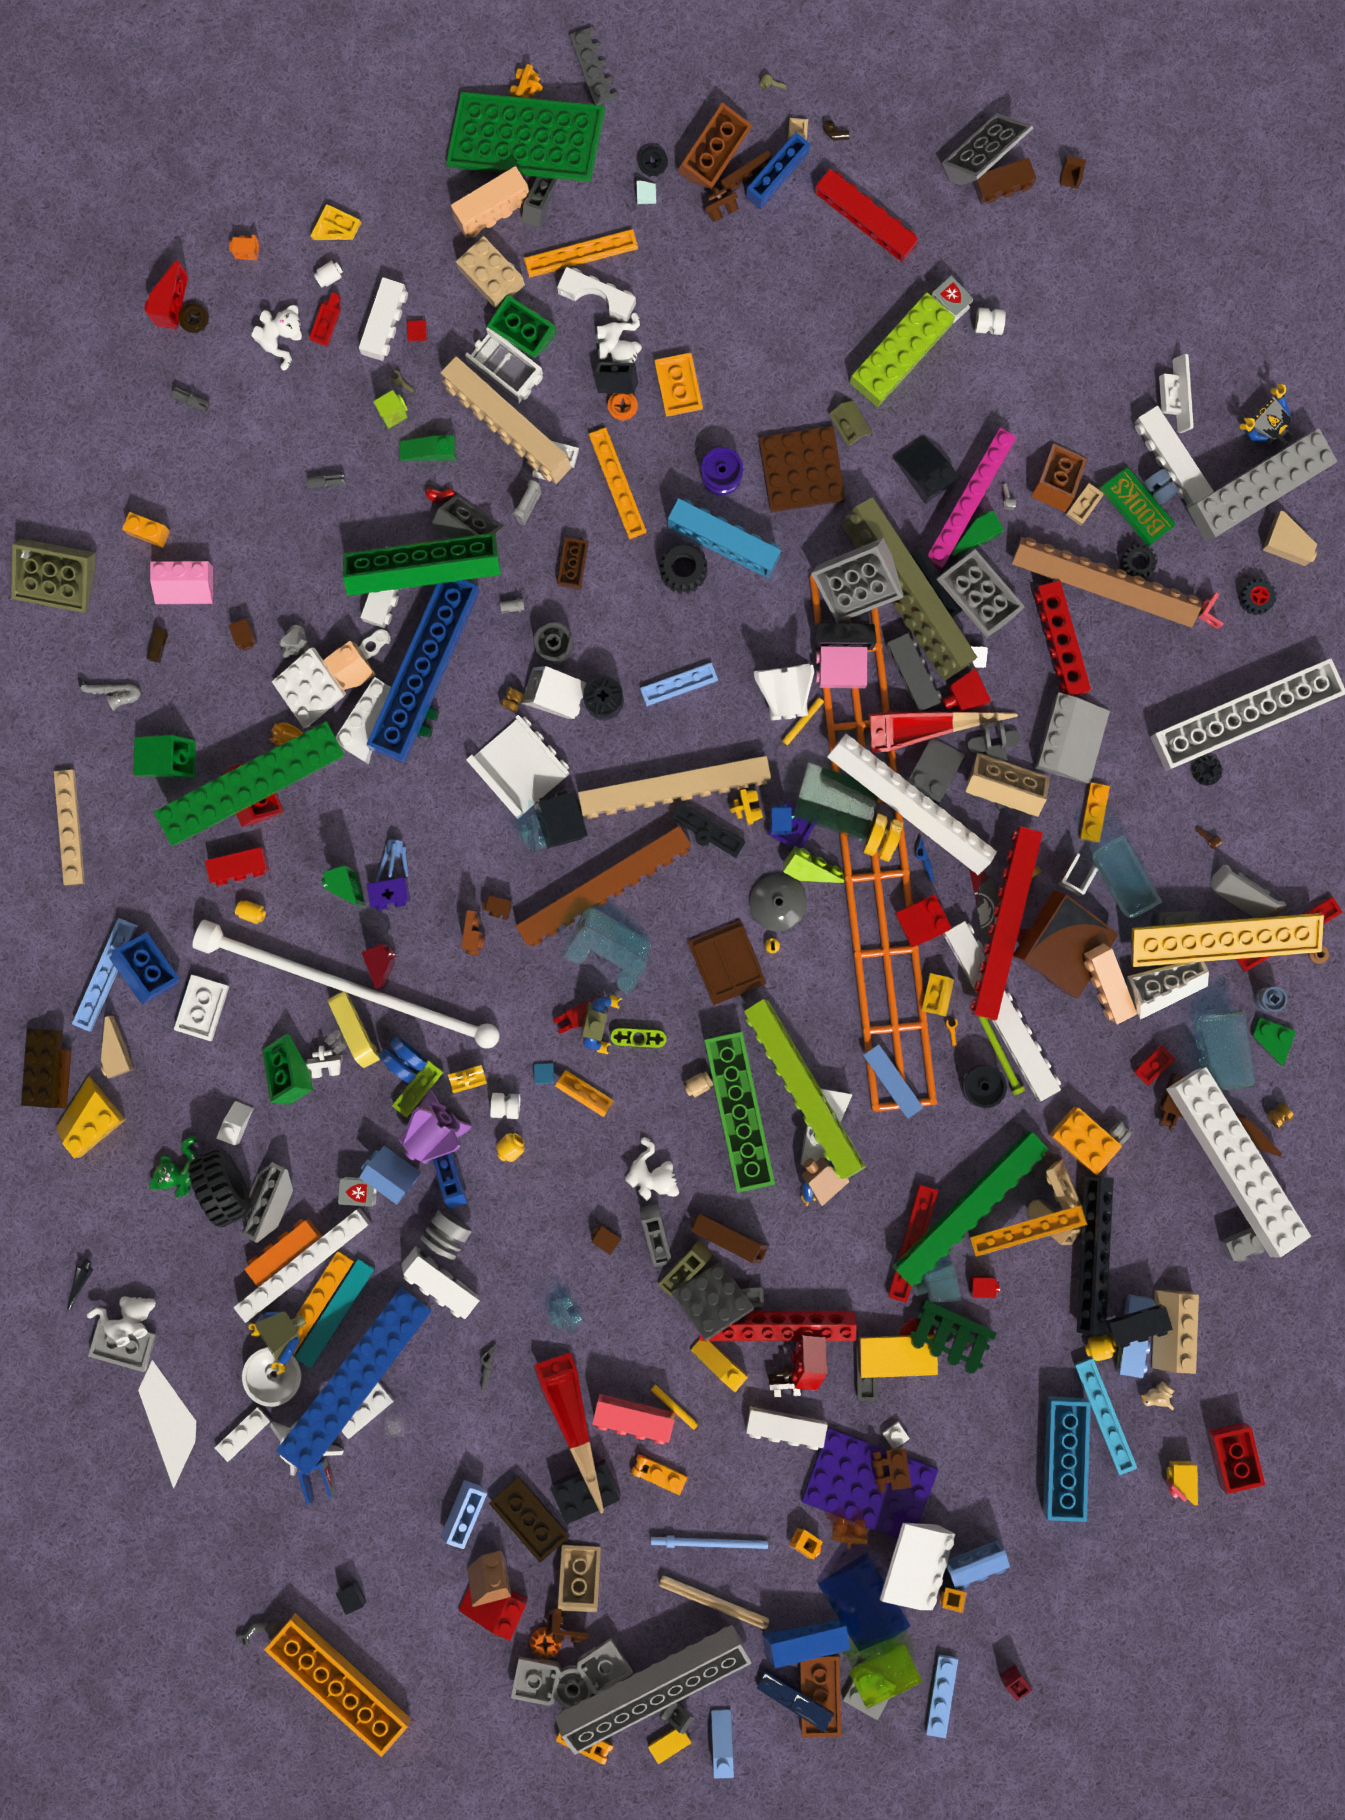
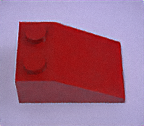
M175 261L145 302L144 310L155 326L178 330L179 313L183 306L188 281V274L179 261Z
M469 1586L459 1612L491 1633L511 1641L527 1604L528 1597L510 1590L511 1597L473 1607Z

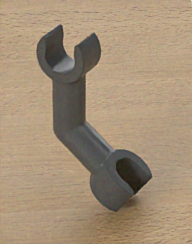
M253 1622L245 1633L240 1634L236 1638L235 1643L240 1638L245 1639L243 1649L250 1643V1638L257 1630L276 1633L278 1622Z

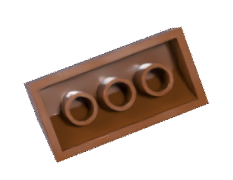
M722 102L677 172L692 183L712 189L753 125Z

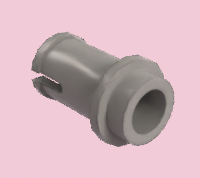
M517 598V600L500 602L502 614L514 611L521 613L522 610H525L523 599Z

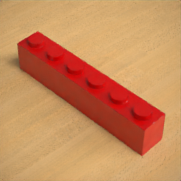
M829 169L816 185L815 194L901 263L916 247L918 238L912 230H907L898 219L890 217L883 207L875 205L872 199L860 193L854 184L846 182L839 172Z

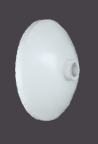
M268 1347L256 1351L249 1357L243 1368L242 1382L246 1393L253 1401L263 1406L272 1407L286 1403L296 1394L301 1382V1370L297 1360L292 1355L287 1364H285L286 1371L283 1374H278L277 1377H273L271 1372H277L279 1366L276 1369H272L271 1365L279 1361L274 1359Z

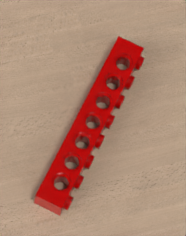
M751 1311L708 1341H800L803 1335L826 1337V1341H856L855 1311ZM700 1335V1341H705Z

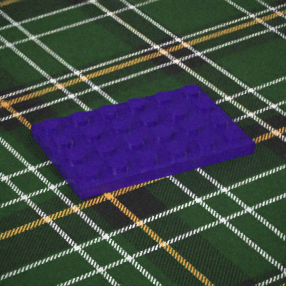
M828 1427L824 1447L819 1451L801 1500L802 1503L897 1539L903 1523L919 1524L937 1476L938 1468L907 1457L912 1487L892 1490L891 1483H886V1491L878 1492V1485L875 1484V1467L872 1465V1460L874 1459L873 1452L880 1451L881 1458L887 1457L886 1449ZM888 1465L883 1466L884 1475H889Z

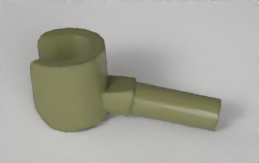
M768 74L764 75L759 83V86L764 89H768L770 85L784 90L787 85L773 80Z
M394 370L398 378L392 379L389 376L392 383L401 385L413 393L415 390L405 383L398 371Z

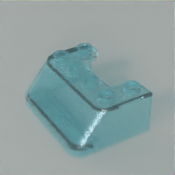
M588 908L583 912L559 954L574 963H581L585 960L590 950L622 968L616 984L621 991L630 995L645 971L651 944L647 938L600 910Z

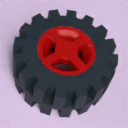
M1264 579L1252 580L1240 591V606L1243 605L1242 609L1244 611L1247 610L1248 614H1264L1276 602L1277 598L1275 596L1277 592H1274L1275 587H1271V583L1269 581L1265 582Z

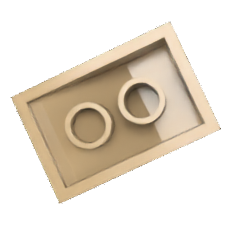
M562 1545L558 1609L563 1611L597 1612L601 1547Z

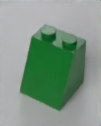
M173 735L134 737L133 776L145 778H195L196 740Z

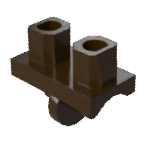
M788 1365L783 1366L784 1371H776V1374L768 1375L769 1388L772 1390L773 1397H782L783 1389H791V1395L801 1396L802 1389L794 1388V1381L791 1379L792 1370L788 1371Z

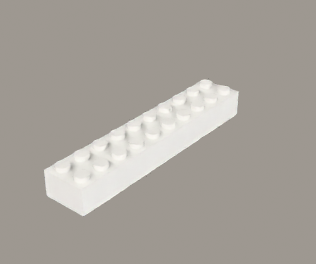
M1328 659L1155 733L1150 738L1164 770L1168 771L1345 695V688L1332 659Z
M1206 1067L1196 1069L1168 1087L1166 1090L1270 1257H1282L1310 1238L1311 1235L1208 1069Z

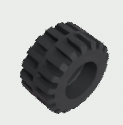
M681 542V545L675 543L672 548L669 546L666 549V553L662 554V559L660 560V574L666 587L669 586L673 592L675 590L678 591V594H682V592L688 594L691 590L696 591L698 586L701 587L707 576V559H705L704 552H701L698 546L696 548L693 547L692 543L686 545L685 542ZM679 559H688L694 564L695 571L688 577H679L672 570L673 564Z

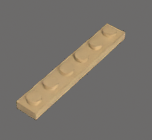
M75 770L54 771L63 883L65 886L85 884Z

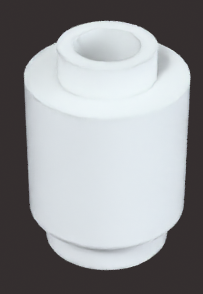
M331 260L317 269L314 276L321 287L325 285L328 287L342 278L340 274L343 271L337 262L333 263Z

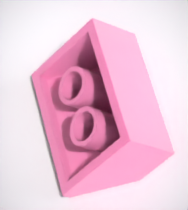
M208 561L150 562V581L155 604H213V566Z

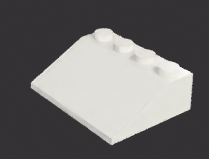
M903 1523L880 1600L919 1610H933L937 1602V1594L942 1585L943 1574L948 1565V1558L954 1545L956 1534L935 1524Z

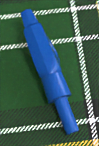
M920 837L915 850V857L923 861L924 870H927L930 882L935 881L931 870L933 867L922 842V837ZM919 847L922 849V856L918 855Z

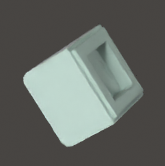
M637 181V204H656V184Z

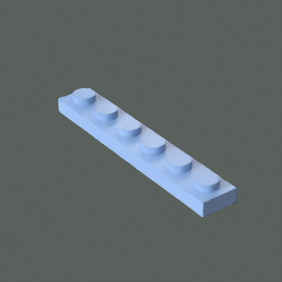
M118 918L72 1022L73 1025L92 1032L118 973L109 957L115 949L132 940L138 925Z

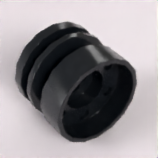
M607 676L595 677L584 688L583 699L586 710L595 719L611 720L618 716L623 709V691L619 683L613 678ZM602 693H605L607 696L605 701H601L600 696H602Z

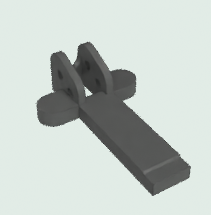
M1002 720L981 724L982 736L969 740L967 750L972 754L985 752L987 756L1008 763L1005 748L1016 746L1020 742L1019 733L1013 730L1005 732ZM995 726L999 745L991 746L989 727ZM996 803L997 809L1007 808L1005 805Z

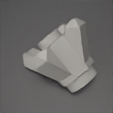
M298 625L290 626L287 634L278 641L280 646L283 647L281 654L285 658L290 657V655L301 654L302 656L309 649L305 629Z

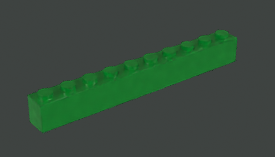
M1026 1131L892 1268L910 1286L918 1285L923 1280V1275L927 1271H932L937 1266V1261L941 1257L947 1256L951 1251L950 1248L955 1243L961 1242L965 1237L964 1234L968 1230L975 1228L978 1220L992 1210L991 1207L995 1202H1000L1005 1197L1004 1193L1009 1188H1014L1019 1182L1018 1179L1022 1175L1028 1174L1036 1161L1038 1162L1045 1157V1152L1048 1148L1033 1132Z

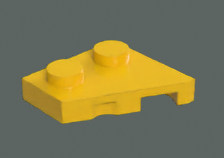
M326 204L311 234V238L313 240H353L361 225V221Z

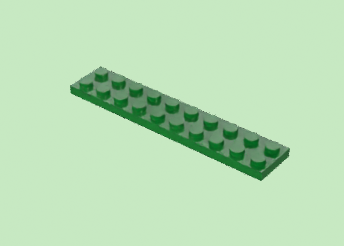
M326 721L154 811V814L171 846H175L345 757V754Z

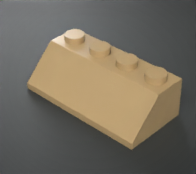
M977 752L965 792L1038 817L1047 800L1050 777Z
M1154 1290L1155 1305L1162 1304L1167 1308L1173 1330L1168 1331V1334L1165 1336H1152L1151 1368L1175 1373L1196 1374L1199 1295L1190 1291Z

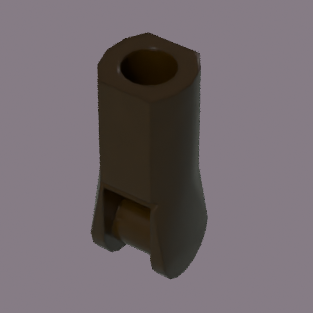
M156 627L153 630L152 642L150 643L146 658L156 663L161 662L164 645L168 638V632L161 627Z

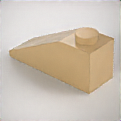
M114 1016L105 1017L101 1070L107 1078H114L134 1070Z

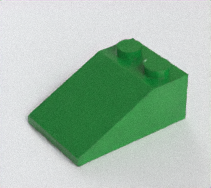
M285 1034L262 1049L270 1103L290 1105L313 1090L310 1071L289 1034Z

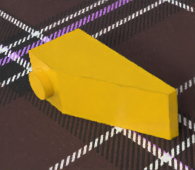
M699 1339L692 1347L691 1351L734 1392L748 1378L747 1373L711 1341L705 1342Z

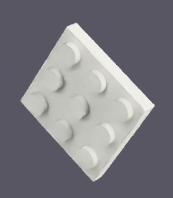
M314 647L308 649L272 681L303 728L309 727L346 695V692Z

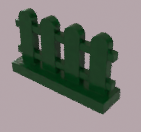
M928 1300L922 1301L919 1309L923 1313H918L917 1318L920 1321L915 1332L911 1331L910 1337H913L912 1346L915 1349H920L924 1346V1343L930 1345L929 1353L932 1357H938L942 1352L948 1354L947 1362L952 1366L957 1365L962 1360L966 1362L965 1371L969 1374L975 1373L978 1368L982 1369L983 1364L980 1361L983 1353L990 1348V1345L987 1343L995 1340L997 1333ZM937 1317L941 1319V1321L934 1320V1318ZM931 1325L938 1327L933 1341L927 1338ZM952 1325L958 1327V1330L952 1328ZM949 1333L955 1335L951 1349L945 1347ZM970 1333L976 1335V1338L969 1336ZM967 1341L973 1344L968 1357L962 1355Z

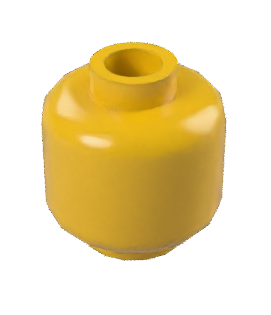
M516 1133L506 1134L496 1144L497 1156L502 1161H515L525 1150V1142L522 1137Z
M1107 1334L1091 1336L1088 1338V1344L1085 1345L1087 1355L1092 1356L1095 1361L1109 1359L1113 1357V1352H1116V1347L1112 1344L1111 1338Z

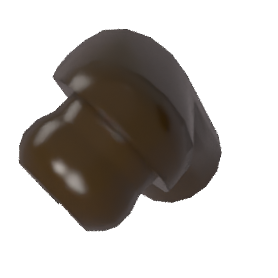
M828 120L825 122L823 130L831 140H849V130L838 131L833 121Z

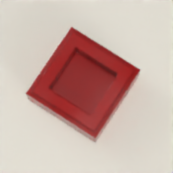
M426 320L407 321L408 342L427 341Z

